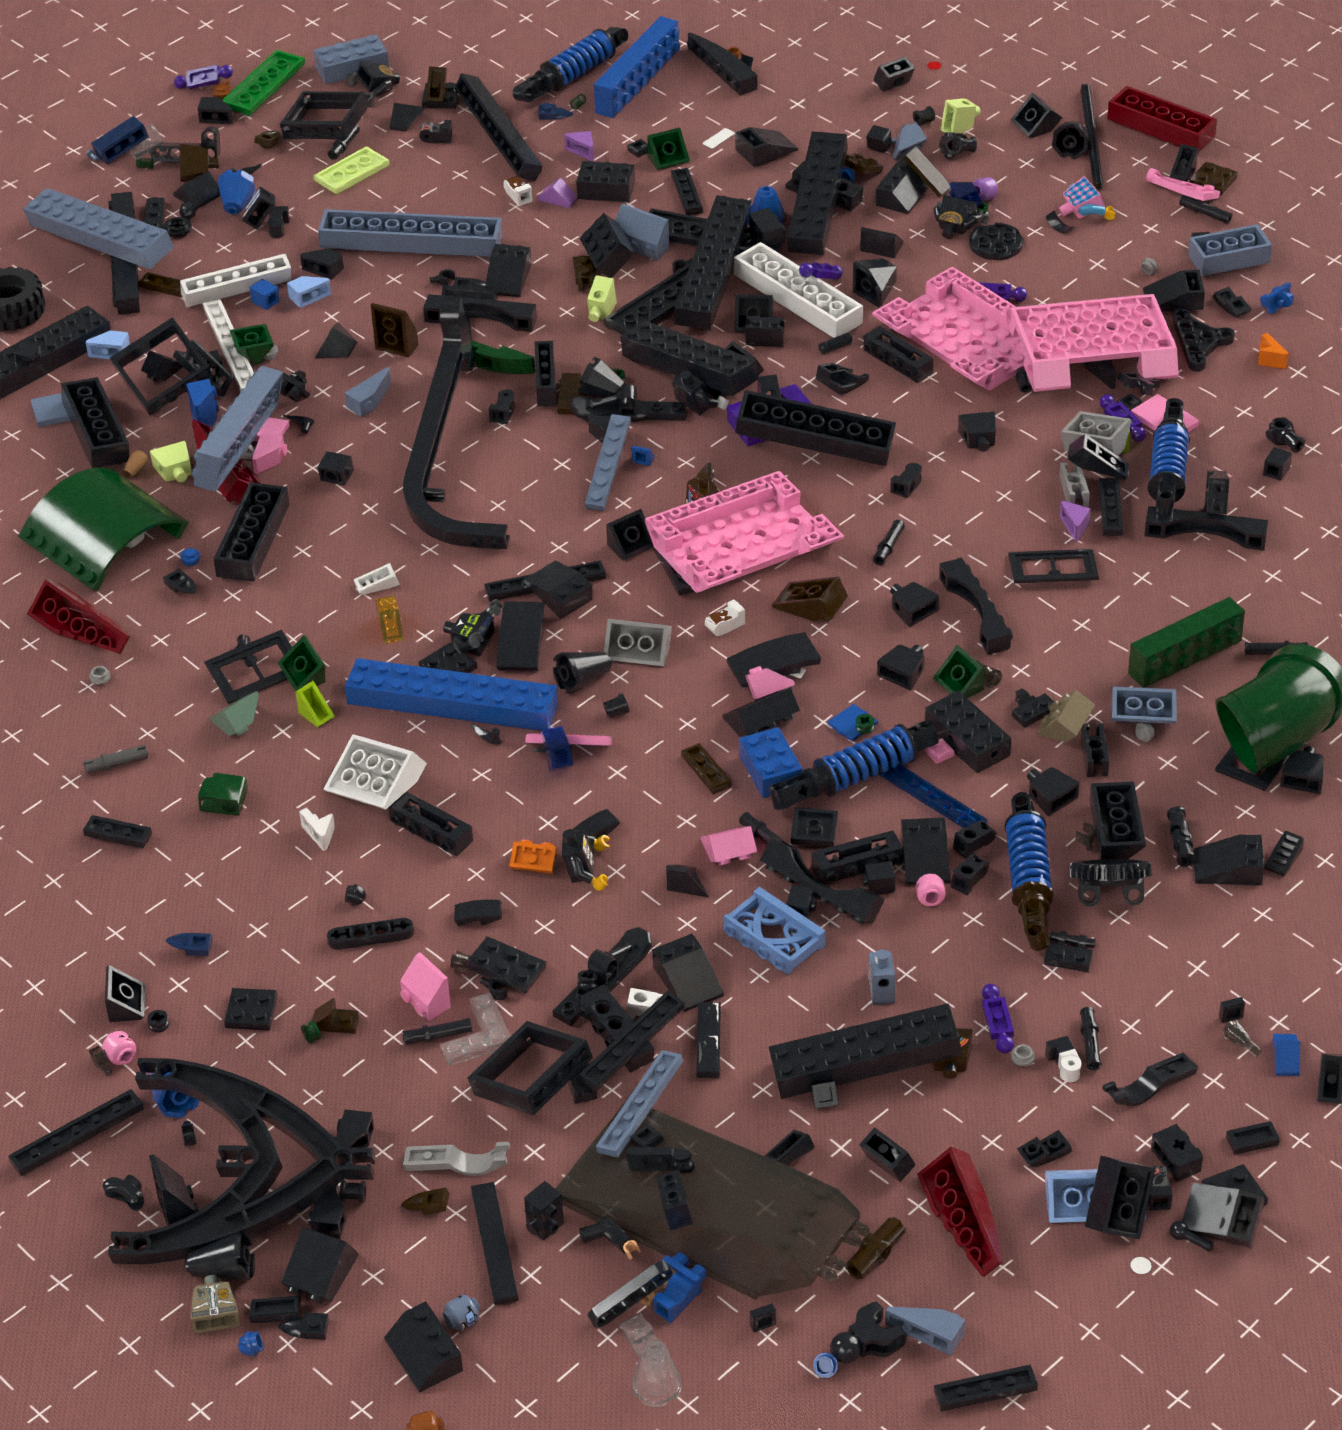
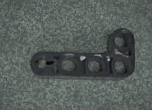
M214 126L207 127L201 134V143H157L150 150V155L155 161L180 162V156L175 155L173 149L176 148L180 151V144L212 149L215 156L212 157L208 154L209 158H218L221 151L219 130ZM207 132L213 133L214 139H209Z

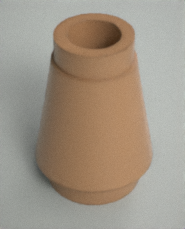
M141 450L131 452L123 474L127 478H133L147 465V455Z

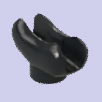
M127 1175L124 1179L110 1177L103 1182L105 1196L125 1202L131 1210H140L143 1207L144 1196L140 1190L142 1184L136 1177L132 1175Z

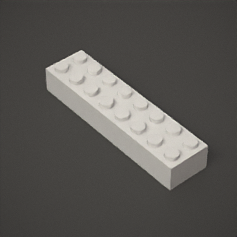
M760 242L734 257L735 276L765 295H773L776 302L833 338L842 336L863 324V305L812 275L807 278L802 277L799 274L800 266Z

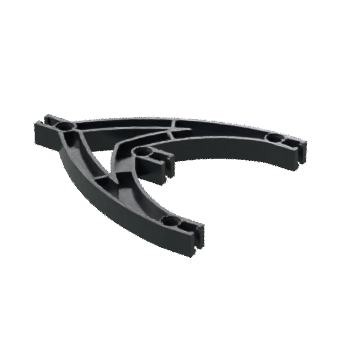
M138 1058L137 1064L141 1072H136L135 1080L140 1090L176 1091L207 1104L224 1116L237 1129L248 1146L219 1145L218 1152L221 1159H217L216 1168L220 1177L238 1178L218 1198L196 1213L168 1226L145 1232L111 1231V1240L114 1246H109L108 1255L113 1264H154L186 1259L190 1252L237 1232L245 1231L250 1238L255 1237L302 1212L343 1180H374V1170L371 1164H376V1157L373 1148L342 1147L331 1134L298 1106L274 1091L245 1077L190 1061L169 1058ZM172 1072L170 1075L164 1076L166 1073ZM264 1121L285 1133L316 1160V1162L296 1177L268 1194L266 1193L275 1182L283 1167L274 1141ZM253 1159L250 1164H244L247 1160ZM227 1160H236V1162L226 1163ZM348 1161L346 1165L339 1166L341 1162ZM371 1162V1164H367L366 1166L356 1165L357 1163ZM120 1246H129V1248L120 1249ZM146 1246L144 1250L137 1251L139 1247Z

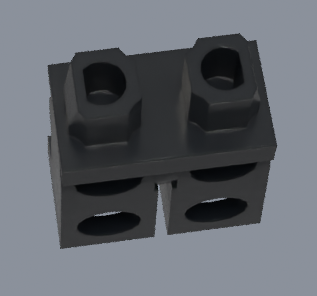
M1207 470L1206 489L1208 490L1205 491L1204 509H1207V513L1227 514L1230 480L1227 471Z

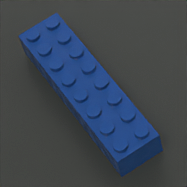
M660 16L594 83L596 114L614 118L646 86L650 79L670 61L673 55L679 51L680 29L678 28L677 20Z

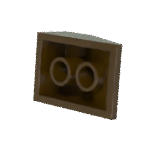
M372 303L371 315L375 349L409 358L418 346L417 329L407 312Z
M839 576L793 581L787 584L772 606L775 609L812 621H829L843 605L848 595Z

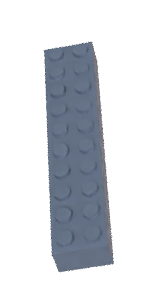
M49 188L43 190L23 208L30 226L147 269H151L174 248L167 230Z
M332 209L324 210L318 229L320 248L409 252L417 254L429 253L435 255L491 257L495 244H501L503 237L502 218Z
M261 366L257 372L253 373L252 379L248 380L246 387L241 389L239 397H235L233 405H229L227 413L222 415L221 421L216 423L213 432L210 431L207 440H204L201 448L196 450L194 455L196 466L192 472V477L194 478L193 486L215 492L218 490L278 406L282 371Z

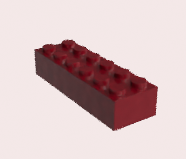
M1129 86L1124 87L1108 102V120L1169 142L1175 146L1180 147L1181 144L1198 148V152H1200L1216 136L1217 119Z

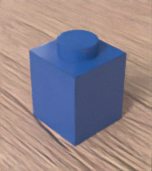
M264 279L249 287L251 302L265 310L280 302L278 287Z

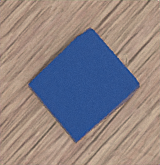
M632 445V462L651 466L654 460V454L651 449Z

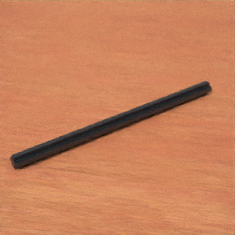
M1083 83L1080 90L1085 127L1089 134L1088 149L1093 186L1095 189L1099 188L1101 190L1104 183L1091 89L1088 83Z

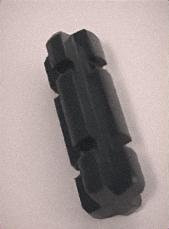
M845 333L842 337L837 336L827 340V343L826 341L819 343L818 350L821 354H825L829 350L832 351L843 347L844 344L852 343L853 337L850 333Z

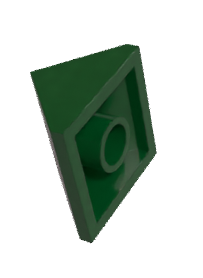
M680 127L647 136L648 158L657 170L690 161Z
M266 323L230 330L237 353L256 365L274 347Z
M303 635L278 662V665L295 691L311 681H314L316 686L325 683L326 666L307 636Z
M956 645L933 679L950 694L959 690L966 698H969L984 690L985 668L959 645Z

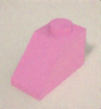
M260 434L252 457L254 474H259L281 463L283 455L286 456L287 445L284 444L283 436Z
M761 666L750 669V674L745 675L754 699L795 685L793 680L770 669H761Z

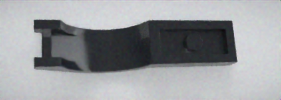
M1183 1052L1148 1066L1144 1073L1128 1086L1116 1087V1083L1111 1081L1104 1084L1102 1089L1114 1099L1116 1104L1136 1106L1149 1100L1160 1088L1196 1074L1198 1066Z

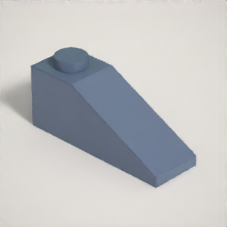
M386 367L345 392L346 407L360 417L376 409L391 385L390 368Z
M888 1306L885 1312V1325L891 1328L900 1326L908 1336L950 1356L965 1335L966 1320L958 1314L950 1313L944 1309Z

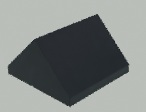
M210 171L185 183L173 192L174 197L184 203L186 201L191 202L197 209L221 196L219 186Z
M861 227L860 251L890 258L896 257L903 245V239L893 233Z
M641 509L606 524L607 546L621 560H625L652 547V540Z
M110 965L106 967L105 1004L109 1022L142 1020L145 1009V983Z

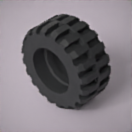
M21 267L0 268V331H14L17 328L23 329L26 325H32L35 320L41 317L45 310L46 304L41 280L28 269L24 270Z

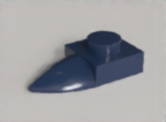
M539 104V120L563 119L573 115L571 111L556 107V104Z
M181 933L171 936L165 941L177 949L185 950L186 955L209 956L213 939L212 934Z

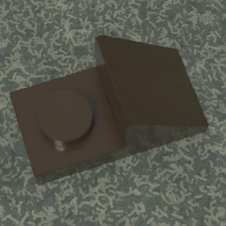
M429 66L426 101H444L448 91L446 87L447 68Z
M332 998L314 1010L312 1021L317 1025L319 1031L355 1034L360 1016L357 1010L336 1009L335 998Z

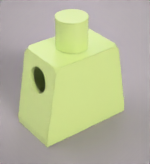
M967 99L946 100L940 130L944 133L955 132L956 134L971 129L974 125L975 117L980 115V108Z
M596 275L587 299L588 318L591 321L604 320V318L612 313L617 303L613 278Z
M185 441L150 451L152 466L165 481L169 482L176 479L178 482H184L187 476L192 474Z

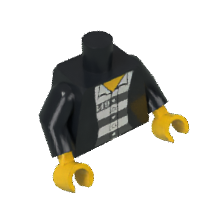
M568 829L563 832L562 858L572 883L580 881L588 884L592 883L597 891H601L608 886L606 882L609 879L606 875L601 874L595 878L593 874L594 847L599 852L610 847L605 844L609 841L608 836L603 835L595 839L594 836L586 834L584 830Z

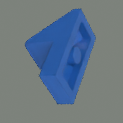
M1273 1034L1272 1041L1276 1075L1299 1076L1300 1040H1297V1034Z

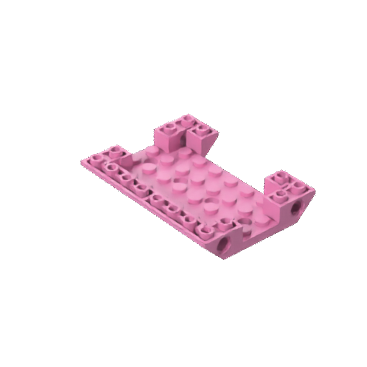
M953 266L926 281V294L908 303L898 297L872 312V316L898 333L910 338L950 364V367L989 391L1014 377L1019 369H1025L1023 365L1026 355L1020 338L1012 337L1002 311L1003 308L1016 306Z
M1154 294L1009 307L1002 310L1012 337H1019L1026 355L1023 365L1034 392L1070 388L1069 364L1139 357L1137 370L1144 379L1176 378L1179 375L1177 347Z
M780 471L645 518L654 548L696 593L844 539V535L823 514L812 517L800 505L801 492Z

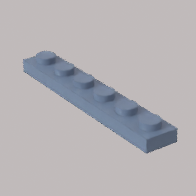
M611 415L586 497V509L605 510L631 423V418L628 416Z
M661 1050L596 1145L597 1153L616 1158L620 1156L630 1141V1137L637 1131L683 1063L682 1054Z

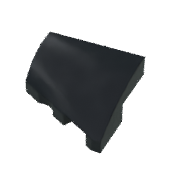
M831 362L818 365L815 379L841 395L860 387L868 381L869 375L865 373L859 376L852 374L853 369Z

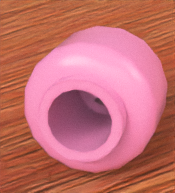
M926 874L917 881L916 892L921 904L933 907L942 903L946 892L944 882L936 874Z
M116 1031L106 1037L102 1044V1050L113 1064L124 1065L133 1060L136 1053V1045L126 1032Z

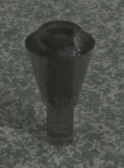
M976 660L985 668V686L988 688L997 686L1002 680L1001 671L983 665L979 660Z
M457 951L456 955L452 954L450 968H454V972L471 971V969L466 968L470 955Z
M1231 1020L1223 1028L1225 1032L1223 1038L1244 1048L1246 1047L1256 1057L1262 1052V1049L1252 1041L1239 1020L1235 1022Z

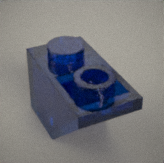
M972 182L949 183L951 190L948 192L950 196L975 202L977 207L983 204Z
M562 726L541 730L549 772L572 767L574 764L570 744Z

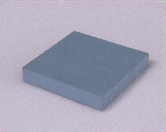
M61 393L31 399L38 427L70 421L62 403Z

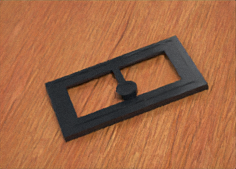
M1093 549L1008 553L1014 584L1099 580ZM1083 558L1086 573L1061 574L1060 571L1056 570L1054 559ZM1050 559L1052 570L1048 574L1024 575L1021 560Z
M282 629L204 661L205 666L228 704L255 691L259 692L287 680L283 671L264 678L256 665V657L252 655L277 644L284 656L292 646ZM245 658V665L253 667L260 680L233 690L221 667Z
M1230 747L1216 766L1215 771L1266 791L1290 755L1267 767L1261 777L1232 766L1238 757L1232 747Z

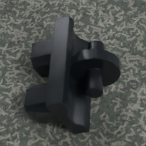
M298 370L295 373L292 372L290 376L283 373L280 394L284 395L290 389L287 395L291 400L297 402L302 396L308 398L310 393L305 390V384L307 383L305 372Z

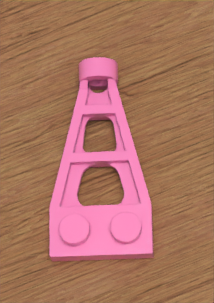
M1153 168L1148 171L1146 176L1147 182L1202 201L1217 199L1220 195V191L1214 190V186H1201L1162 176L1159 170Z

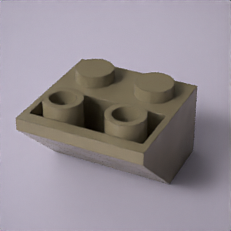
M1076 689L1069 694L1065 693L1059 701L1055 700L1050 705V713L1041 720L1039 724L1041 728L1037 734L1058 741H1070L1077 736L1095 704Z

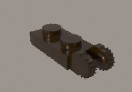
M584 255L573 257L578 291H582L583 284H588L591 290L594 274L590 257Z

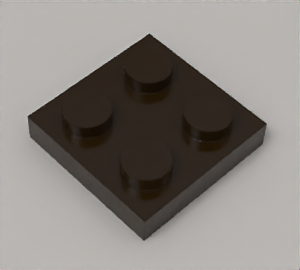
M857 152L853 154L847 153L845 167H849L862 174L882 173L884 166L878 164L877 160L872 158L866 159L863 157V154Z
M1205 162L1191 177L1190 183L1201 186H1214V190L1220 191L1222 196L1236 180L1238 172L1211 162Z

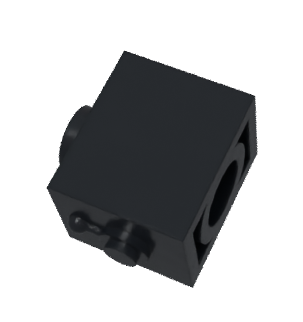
M326 451L317 467L320 481L339 485H346L354 471L351 456Z

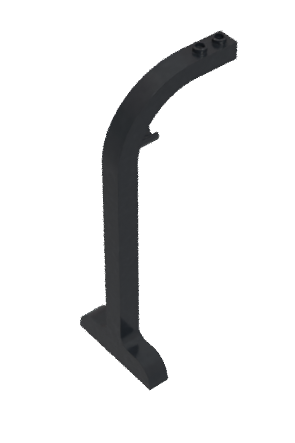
M443 297L440 309L443 345L404 475V498L414 523L423 532L439 541L464 547L507 549L510 535H506L507 524L454 520L441 515L428 504V502H445V489L427 488L460 371H473L476 364L462 299L459 297Z

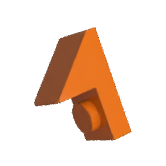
M1268 333L1261 335L1258 364L1286 369L1289 353Z

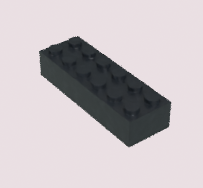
M95 377L61 383L62 403L91 467L100 468L127 462L129 458V442L99 378Z
M249 483L215 554L216 577L255 582L290 505L287 487Z

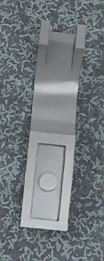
M496 1142V1146L491 1152L476 1155L465 1153L454 1145L406 1147L403 1167L405 1171L452 1169L457 1173L467 1176L486 1175L507 1164L506 1151L510 1149L509 1142Z

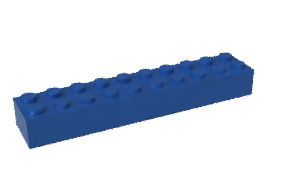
M356 658L345 684L347 704L545 732L549 731L558 706L557 685Z

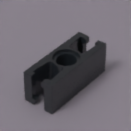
M1083 724L1080 740L1087 777H1094V764H1101L1102 776H1108L1109 756L1103 724H1097L1096 736L1091 737L1088 736L1090 725Z

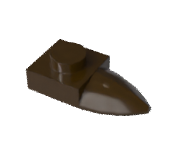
M278 131L262 132L255 136L254 143L260 144L262 148H270L277 144L280 133Z
M446 1187L424 1191L406 1199L401 1203V1206L409 1210L422 1211L424 1215L444 1212L447 1208L450 1193Z

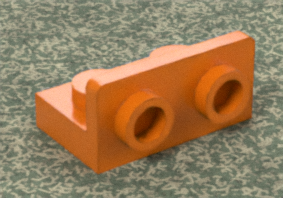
M529 840L514 841L509 867L510 869L553 874L555 860L559 855V851L554 844L542 842L540 845L533 844Z

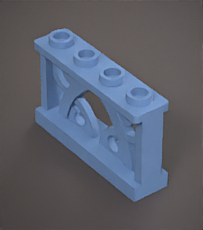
M761 887L754 890L753 895L730 914L723 916V930L728 936L735 938L744 947L750 948L762 959H766L778 970L788 975L817 949L820 951L826 944V931ZM757 908L755 914L750 913L753 909ZM742 918L752 919L742 921V924L739 922ZM761 923L764 925H782L785 938H764L761 932ZM807 942L804 946L800 948V944ZM790 947L796 950L792 956H789Z

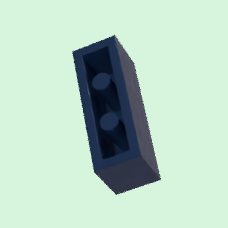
M132 116L93 141L91 145L99 159L105 164H109L147 139L149 135L143 123Z

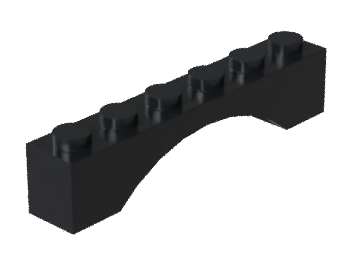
M428 294L423 307L424 321L440 324L442 298L455 296ZM459 297L462 299L464 313H467L469 318L490 319L501 322L515 331L533 332L537 320L536 304Z
M1148 506L1144 536L1165 539L1182 533H1208L1227 538L1246 549L1264 551L1268 520L1173 509V513L1170 515H1161L1156 512L1154 506Z
M962 557L939 563V579L945 589L964 598L979 613L982 619L980 644L987 655L1010 649L1011 640L1013 639L1012 631L1005 625L1002 615H999L996 611L995 604L988 599L986 590L981 588L979 580L972 574L970 566L966 565Z
M771 837L760 861L767 864L766 869L774 873L779 871L784 874L782 878L791 883L796 881L801 884V887L813 888L814 893L818 894L817 898L827 904L829 902L835 904L834 908L844 914L849 912L853 915L852 919L861 924H864V922L873 923L885 899L868 889L858 887L848 890H836L824 885L807 869L799 850L782 839Z
M345 1109L343 1117L338 1119V1133L336 1137L334 1136L336 1141L342 1147H368L374 1131L372 1112ZM348 1161L341 1162L339 1166L346 1165ZM337 1185L314 1203V1209L308 1215V1225L311 1226L312 1231L341 1239L346 1223L344 1205L338 1196Z

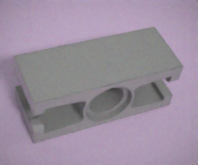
M1060 463L1059 479L1066 501L1075 504V499L1081 498L1082 506L1088 508L1090 493L1082 469L1074 464L1073 472L1068 473L1066 470L1068 464Z

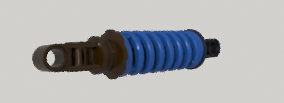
M1019 792L1011 799L1012 814L1006 819L1004 824L1007 835L1013 891L1011 898L1012 903L1018 907V912L1022 916L1024 932L1031 949L1041 951L1049 945L1047 914L1054 896L1050 884L1051 877L1045 833L1046 821L1040 813L1035 811L1030 795L1026 792Z

